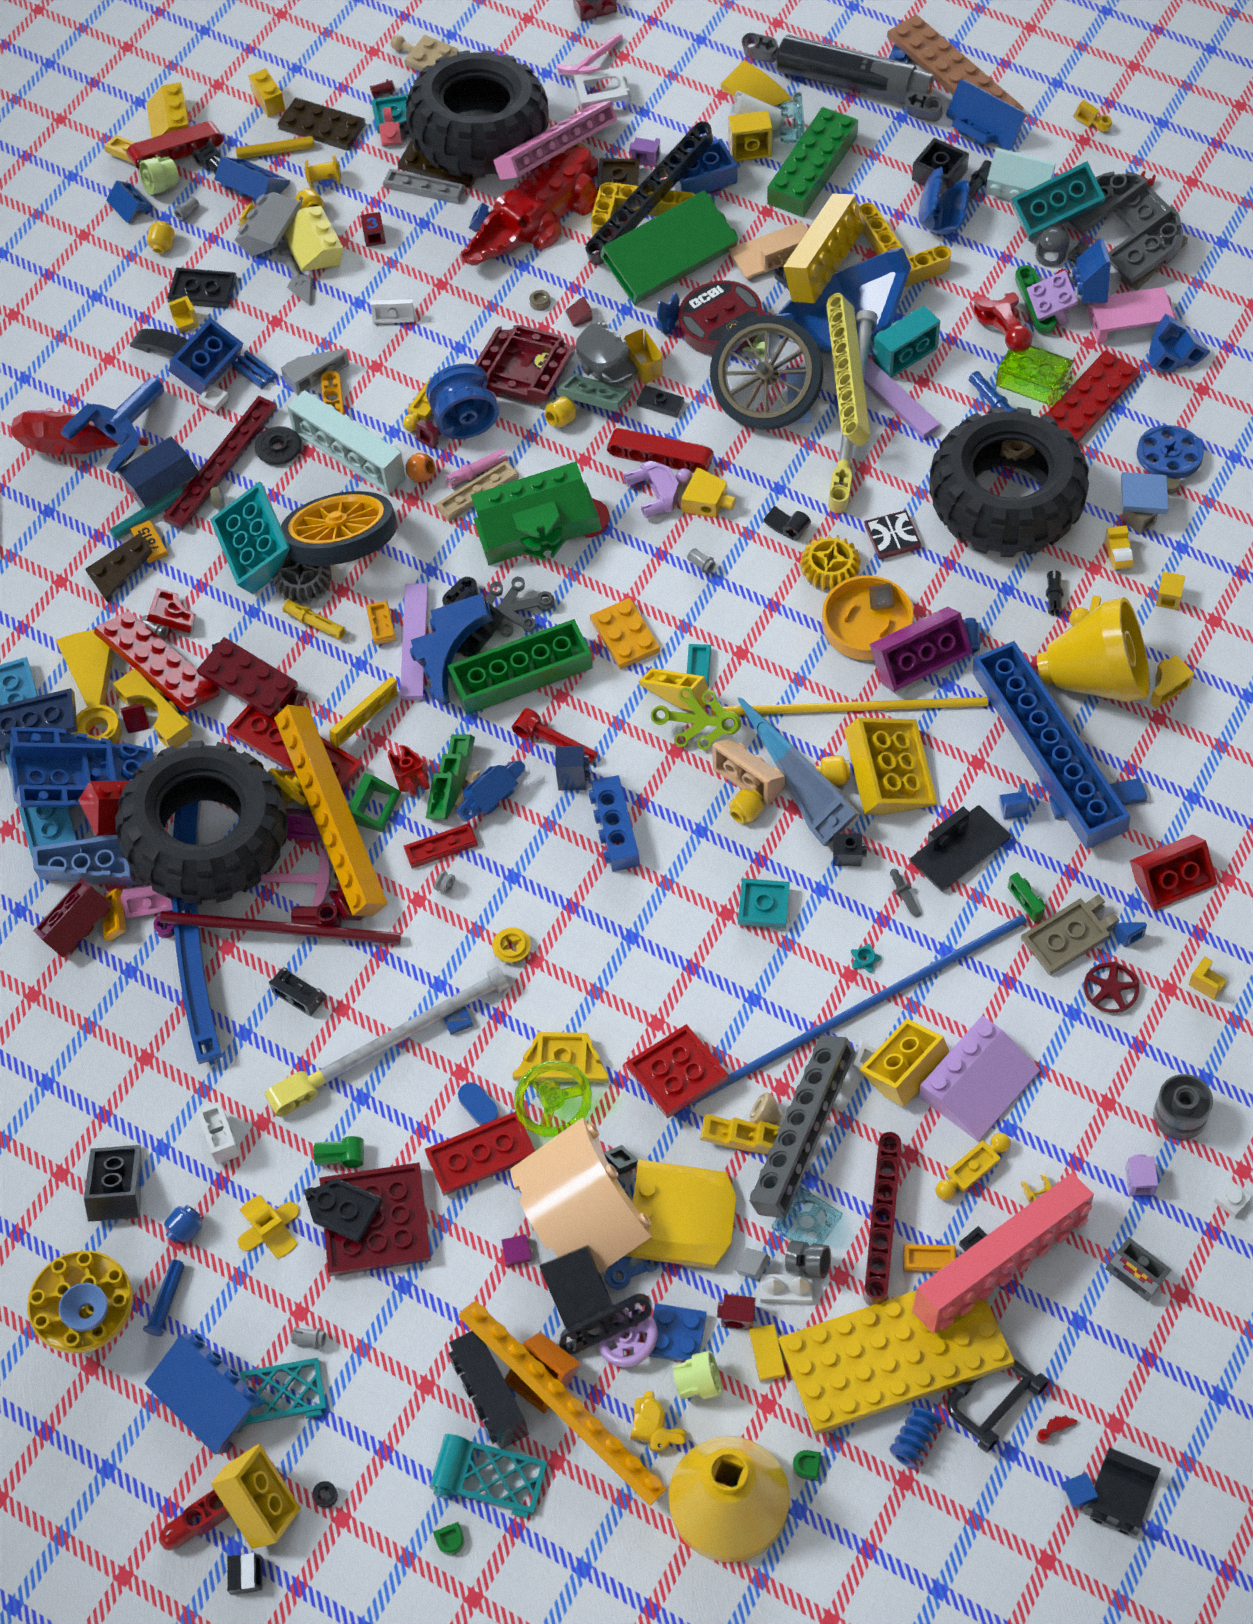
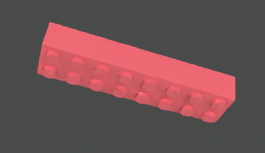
M1072 1172L919 1285L916 1290L912 1312L933 1335L940 1329L942 1331L948 1329L956 1317L960 1314L964 1316L969 1313L976 1302L979 1300L985 1301L999 1285L1001 1287L1005 1286L1016 1272L1025 1271L1031 1265L1033 1259L1037 1256L1039 1258L1045 1256L1053 1244L1056 1242L1060 1244L1065 1241L1073 1229H1081L1089 1220L1087 1217L1092 1209L1091 1204L1094 1193Z

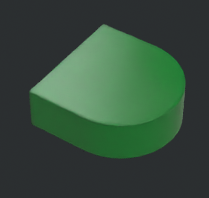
M810 1450L798 1452L793 1459L795 1474L802 1479L818 1481L821 1452Z
M459 1522L433 1531L437 1546L443 1554L455 1555L462 1550L464 1537Z

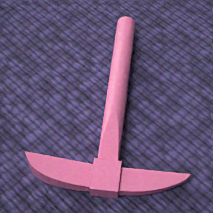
M617 33L580 64L574 66L557 64L558 73L578 75L601 70L602 67H590L589 65L623 39L622 34Z
M321 848L319 872H316V874L267 873L266 875H261L260 882L315 884L316 891L313 906H319L325 902L328 887H330L328 857Z

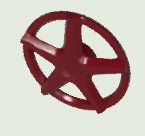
M1115 961L1096 965L1086 974L1083 986L1084 993L1088 1001L1097 1009L1108 1013H1118L1129 1009L1136 1002L1139 995V982L1134 973L1127 967ZM1110 968L1107 979L1093 975L1100 969ZM1118 969L1125 972L1133 982L1118 981ZM1089 980L1101 987V991L1093 999L1088 992ZM1135 989L1133 999L1126 1005L1121 991ZM1105 998L1114 999L1119 1008L1108 1009L1098 1004Z

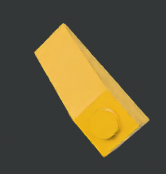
M651 668L638 681L642 687L681 709L692 711L688 704L679 698V692L684 687H690L693 690L694 698L703 708L707 705L702 701L703 693L709 690L704 676ZM683 691V697L689 698L690 692ZM708 693L705 695V698L710 701L712 696Z

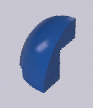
M1165 313L1153 334L1149 349V360L1151 367L1155 370L1175 372L1176 368L1183 366L1190 368L1198 364L1211 351L1191 330Z

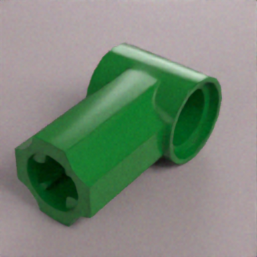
M357 1136L344 1137L342 1141L315 1142L313 1146L315 1166L338 1164L347 1168L363 1166L364 1139Z

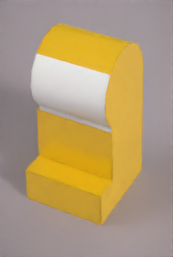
M1127 525L1109 527L1106 530L1104 541L1113 570L1133 567V554L1130 549Z

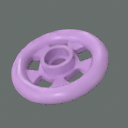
M617 1313L618 1319L612 1321L615 1324L618 1321L621 1323L624 1321V1316ZM650 1315L649 1318L640 1322L638 1327L634 1325L599 1342L598 1347L601 1355L607 1362L618 1367H631L643 1362L652 1353L656 1345L658 1336L656 1323ZM630 1332L629 1337L626 1338V1339H623V1337L625 1336V1334H627V1333ZM640 1333H647L645 1343H639ZM614 1339L618 1347L611 1351L608 1342ZM634 1349L633 1355L624 1357V1350Z

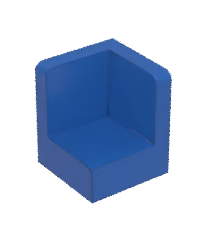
M1025 783L1019 784V790L1016 793L999 795V803L1004 820L1027 816L1030 802Z

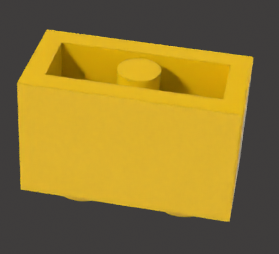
M266 68L248 75L252 94L267 117L286 110L282 92Z

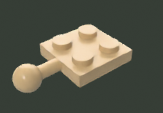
M425 34L416 46L406 42L405 38L401 35H394L390 41L391 47L394 50L400 51L404 49L410 52L405 58V65L418 71H422L427 65L433 66L436 64V59L445 55L451 57L457 55L458 48Z

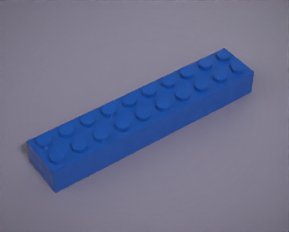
M1012 641L973 658V675L1085 849H1089L1127 832L1130 822L1129 813L1016 642Z

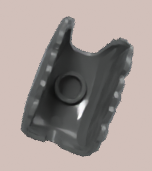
M605 322L590 324L578 337L576 352L582 363L581 368L587 376L591 374L601 382L613 385L623 384L638 372V368L627 357L629 351L627 342L624 339L621 340V336L616 331H613V329L608 328Z

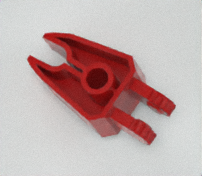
M399 745L401 756L395 755L391 750H388V759L401 792L409 791L413 797L417 795L416 788L420 785L425 790L430 789L425 763L412 749L405 745Z

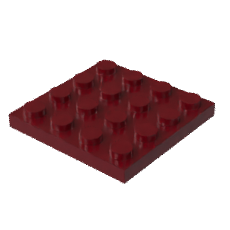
M420 1162L319 1178L320 1186L338 1178L383 1199L381 1207L359 1244L324 1228L329 1277L431 1261Z

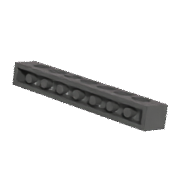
M821 1035L817 1045L814 1046L813 1054L808 1065L805 1067L804 1075L796 1088L792 1103L787 1108L782 1126L778 1129V1135L773 1147L769 1150L768 1158L760 1171L757 1184L750 1194L749 1201L758 1215L786 1218L855 1055V1051L847 1037Z

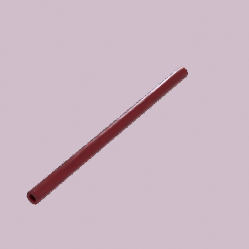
M161 911L160 922L169 924L400 945L401 933L170 911Z

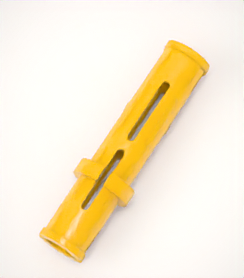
M290 599L285 601L282 612L298 619V622L302 624L307 623L338 640H341L345 635L346 627L314 613L307 606H300Z

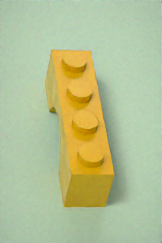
M132 669L113 683L117 696L127 706L143 703L144 707L158 712V718L153 727L157 738L167 748L174 746L176 749L193 737L190 729L192 724L185 715L180 716L173 702H167L164 699V694L159 689L153 688L151 683L137 670Z

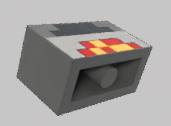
M1130 1237L1118 1249L1105 1268L1147 1302L1172 1270Z

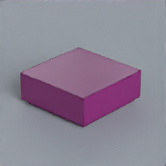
M526 1234L501 1239L506 1266L532 1261Z

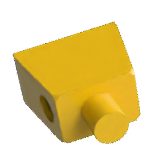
M697 468L681 498V511L714 518L718 515L721 507L733 510L736 497L727 495V482Z

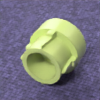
M157 157L143 160L139 163L140 179L145 191L149 195L167 191V189L178 184V170L171 158Z
M710 1350L693 1354L692 1359L673 1366L674 1380L681 1399L697 1395L703 1399H708L722 1394L719 1369L715 1357Z

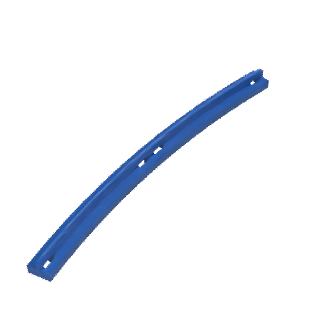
M201 801L189 803L175 812L173 837L183 843L198 845ZM173 898V912L182 913V910H184L185 913H190L191 909V914H199L198 904H187L183 902L182 898ZM174 924L180 983L198 1064L209 1062L212 1065L215 1064V1059L223 1056L215 1029L206 984L200 927ZM201 1045H204V1046H205V1049H206V1053H205V1054L203 1053V1049H202V1046H201Z

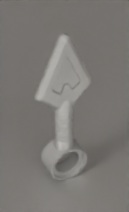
M287 242L279 244L276 248L277 258L280 262L287 264L292 274V279L287 288L304 302L311 304L313 278L299 273L292 252L289 255L280 254L284 250L291 251Z

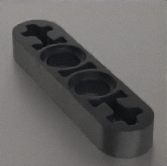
M639 1293L564 1329L560 1334L559 1346L572 1355L583 1351L649 1318L652 1312V1301L647 1295ZM636 1303H639L641 1306L645 1305V1310L635 1309ZM614 1313H620L624 1316V1321L620 1324H615L610 1320V1316ZM596 1324L602 1331L597 1335H592L587 1331V1327ZM567 1337H570L572 1340L576 1339V1344L566 1343Z

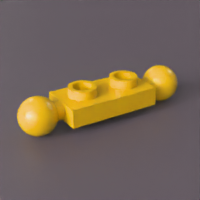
M430 379L407 408L409 415L403 419V427L407 431H415L419 419L427 422L433 413L426 396V387Z
M997 1133L991 1138L990 1146L982 1140L946 1171V1176L950 1180H942L936 1185L935 1192L937 1197L946 1201L954 1197L957 1187L963 1193L1000 1162L1001 1157L997 1153H1004L1009 1150L1011 1146L1010 1138L1004 1133Z

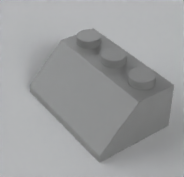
M275 192L267 195L262 194L256 200L257 205L247 214V221L239 227L238 235L234 240L251 257L275 248L301 207L302 203L300 201Z

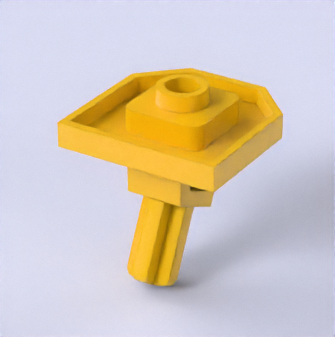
M270 768L268 772L275 777L281 787L286 805L297 801L302 805L309 806L297 775L292 771Z

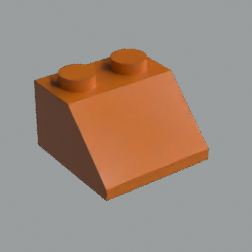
M541 1332L523 1343L526 1350L537 1361H540L545 1369L555 1379L559 1380L566 1389L581 1363ZM510 1368L505 1378L507 1385L543 1414L546 1413L550 1407Z

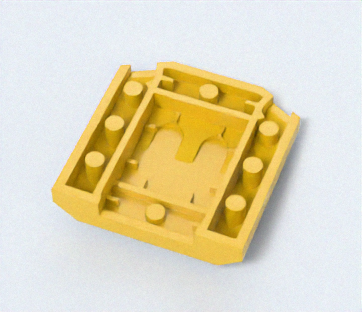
M638 1160L632 1203L640 1213L644 1212L650 1219L652 1224L650 1226L651 1237L625 1256L715 1269L720 1259L729 1250L732 1240L736 1194L727 1172Z

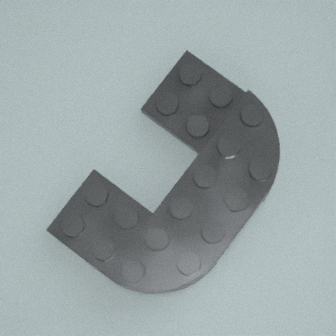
M1113 171L1096 177L1105 196L1104 204L1069 222L1082 235L1114 212L1134 234L1108 252L1111 265L1132 285L1162 262L1167 265L1176 256L1182 245L1183 229L1180 216L1175 207H1170L1149 187L1148 181L1145 178L1126 171V174H1115Z

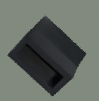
M254 1552L227 1556V1591L229 1594L261 1591L262 1556Z

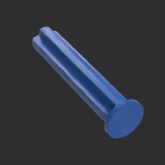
M173 1259L170 1261L148 1324L143 1327V1331L150 1335L163 1336L162 1328L185 1267L180 1260Z

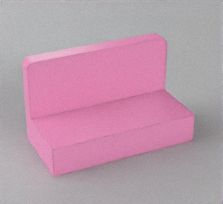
M138 885L122 890L121 899L126 919L173 910L172 899L156 893L152 890L151 885Z

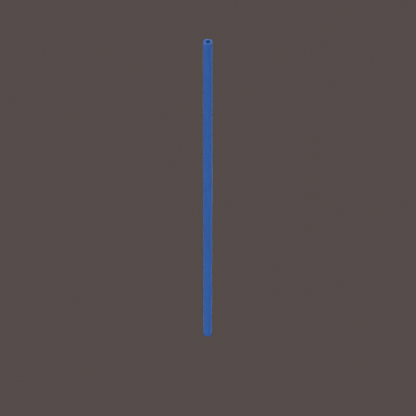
M1023 914L1015 917L728 1074L729 1079L691 1104L694 1105L1016 929L1027 922Z

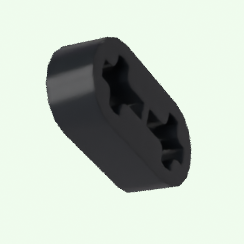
M472 577L461 578L444 594L442 598L443 606L448 605L449 601L457 602L463 600L471 589L478 593L476 580Z

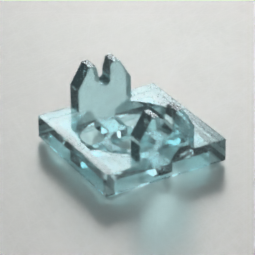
M800 92L793 93V101H786L780 104L781 116L793 118V126L780 130V135H782L781 141L787 144L795 143V146L804 134L802 94Z
M799 1186L786 1218H776L771 1225V1229L790 1241L808 1242L809 1245L813 1243L823 1244L842 1218L843 1213ZM802 1203L814 1204L809 1212L801 1213L793 1208ZM821 1209L826 1216L823 1227L817 1223L816 1218ZM788 1215L797 1220L798 1228L794 1233L788 1225ZM803 1216H810L814 1219L815 1223L810 1228H804L800 1225V1219ZM814 1231L817 1233V1236L814 1238H801L805 1232Z

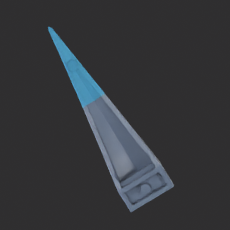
M738 697V702L763 741L777 768L784 774L785 783L801 811L808 828L823 846H828L833 841L834 833L840 834L859 813L848 801L847 797L743 698Z

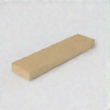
M505 460L436 503V509L450 522L474 507L471 494L519 479V474Z

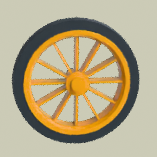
M348 491L323 496L298 507L284 519L281 528L290 547L287 554L290 559L305 565L328 566L357 560L377 551L394 536L397 529V521L393 506L386 497L367 491Z

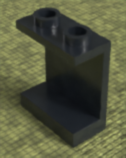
M1109 1447L1094 1486L1099 1500L1092 1503L1089 1502L1085 1515L1090 1516V1520L1097 1524L1105 1525L1107 1523L1116 1527V1530L1121 1534L1137 1536L1161 1468Z

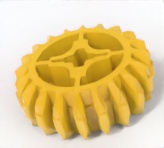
M830 534L826 539L820 536L818 541L812 539L811 545L806 544L800 561L802 574L806 576L807 582H813L814 588L820 585L822 591L826 587L832 590L842 581L856 577L860 571L859 565L861 564L858 549H855L853 543L848 544L847 538L840 540L839 535L836 538H831Z

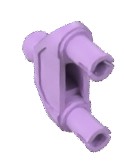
M653 461L645 462L640 465L639 469L623 474L627 487L645 480L649 483L658 499L641 505V511L645 519L660 512L666 514L672 512L679 496V484L683 486L688 485L692 478V473L688 469H680L676 476H674L670 467Z

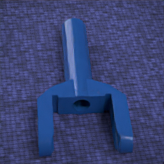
M148 378L116 410L104 405L86 404L67 422L61 431V435L67 439H73L92 421L94 426L121 445L113 454V458L106 467L107 470L115 474L116 470L120 469L134 455L137 446L140 444L137 431L132 423L164 393V386L158 379Z

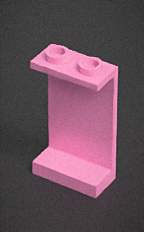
M1164 287L1108 295V302L1089 303L1087 311L1097 344L1106 343L1109 331L1159 324L1165 313L1177 320L1176 312L1171 309L1170 295L1166 294Z

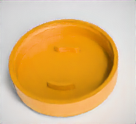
M856 576L842 581L829 592L822 609V628L828 642L841 654L857 660H874L869 644L913 623V606L906 592L894 582L878 576ZM892 585L894 606L891 607V604L888 605L889 607L884 605V608L879 606V609L875 610V603H873L874 589L878 588L877 591H880L881 587L884 590L886 586L889 589V586Z

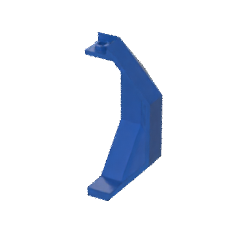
M903 247L891 249L833 274L830 282H828L815 303L792 302L789 300L776 316L787 318L802 326L812 336L820 352L832 355L827 301L833 294L840 293L854 306L855 318L857 313L864 309L877 313V326L871 331L870 339L874 338L880 331H884L891 326L911 269ZM779 334L780 339L783 340L784 336Z

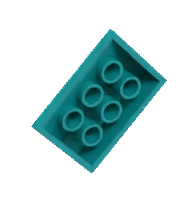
M259 481L210 519L237 586L251 594L256 593L271 581L290 550L262 482Z

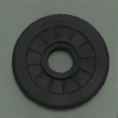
M283 426L272 427L259 435L255 442V452L265 463L272 465L285 464L299 454L302 445L301 438L291 428ZM279 442L284 444L281 448H273V445L275 443Z

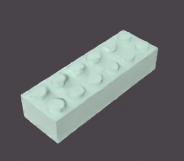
M304 390L287 406L292 428L298 433L300 438L386 494L390 495L406 479L402 453L396 446L389 445L379 435L375 436L369 432L365 426L353 422L348 415H343L332 405L322 402L317 395L310 394Z

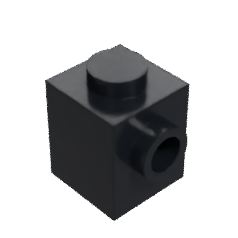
M834 833L833 866H861L862 857H867V843H862V834Z

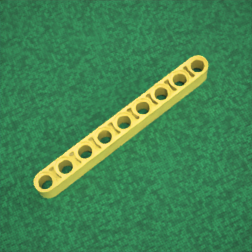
M835 293L827 301V313L841 431L854 445L862 446L869 440L870 429L854 306L842 294Z

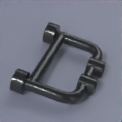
M1014 1359V1366L1010 1367V1369L1018 1374L1022 1380L980 1427L960 1412L957 1405L962 1398L967 1396L973 1385L983 1377L951 1388L953 1392L947 1400L949 1415L979 1440L977 1446L985 1453L992 1450L1000 1437L992 1429L1027 1389L1035 1396H1039L1050 1381L1042 1373L1036 1376L1016 1359Z

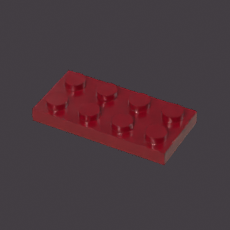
M225 637L222 638L197 669L198 675L270 719L274 717L298 687L296 680Z

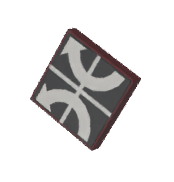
M907 510L866 520L864 523L879 560L921 549V542Z

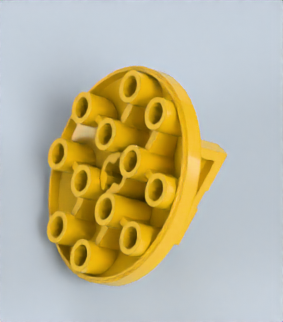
M96 1251L71 1252L53 1260L36 1277L28 1295V1318L34 1332L49 1347L70 1354L90 1352L109 1343L124 1328L132 1310L133 1289L124 1269L110 1256ZM80 1283H91L98 1286L107 1298L108 1311L106 1317L100 1325L92 1330L85 1332L72 1330L61 1320L59 1302L64 1293L72 1286ZM87 1305L81 1308L79 1312L80 1317L83 1319L91 1317L94 1313V1307Z

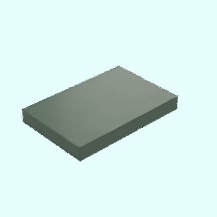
M573 374L558 388L557 395L617 412L631 398L632 391Z

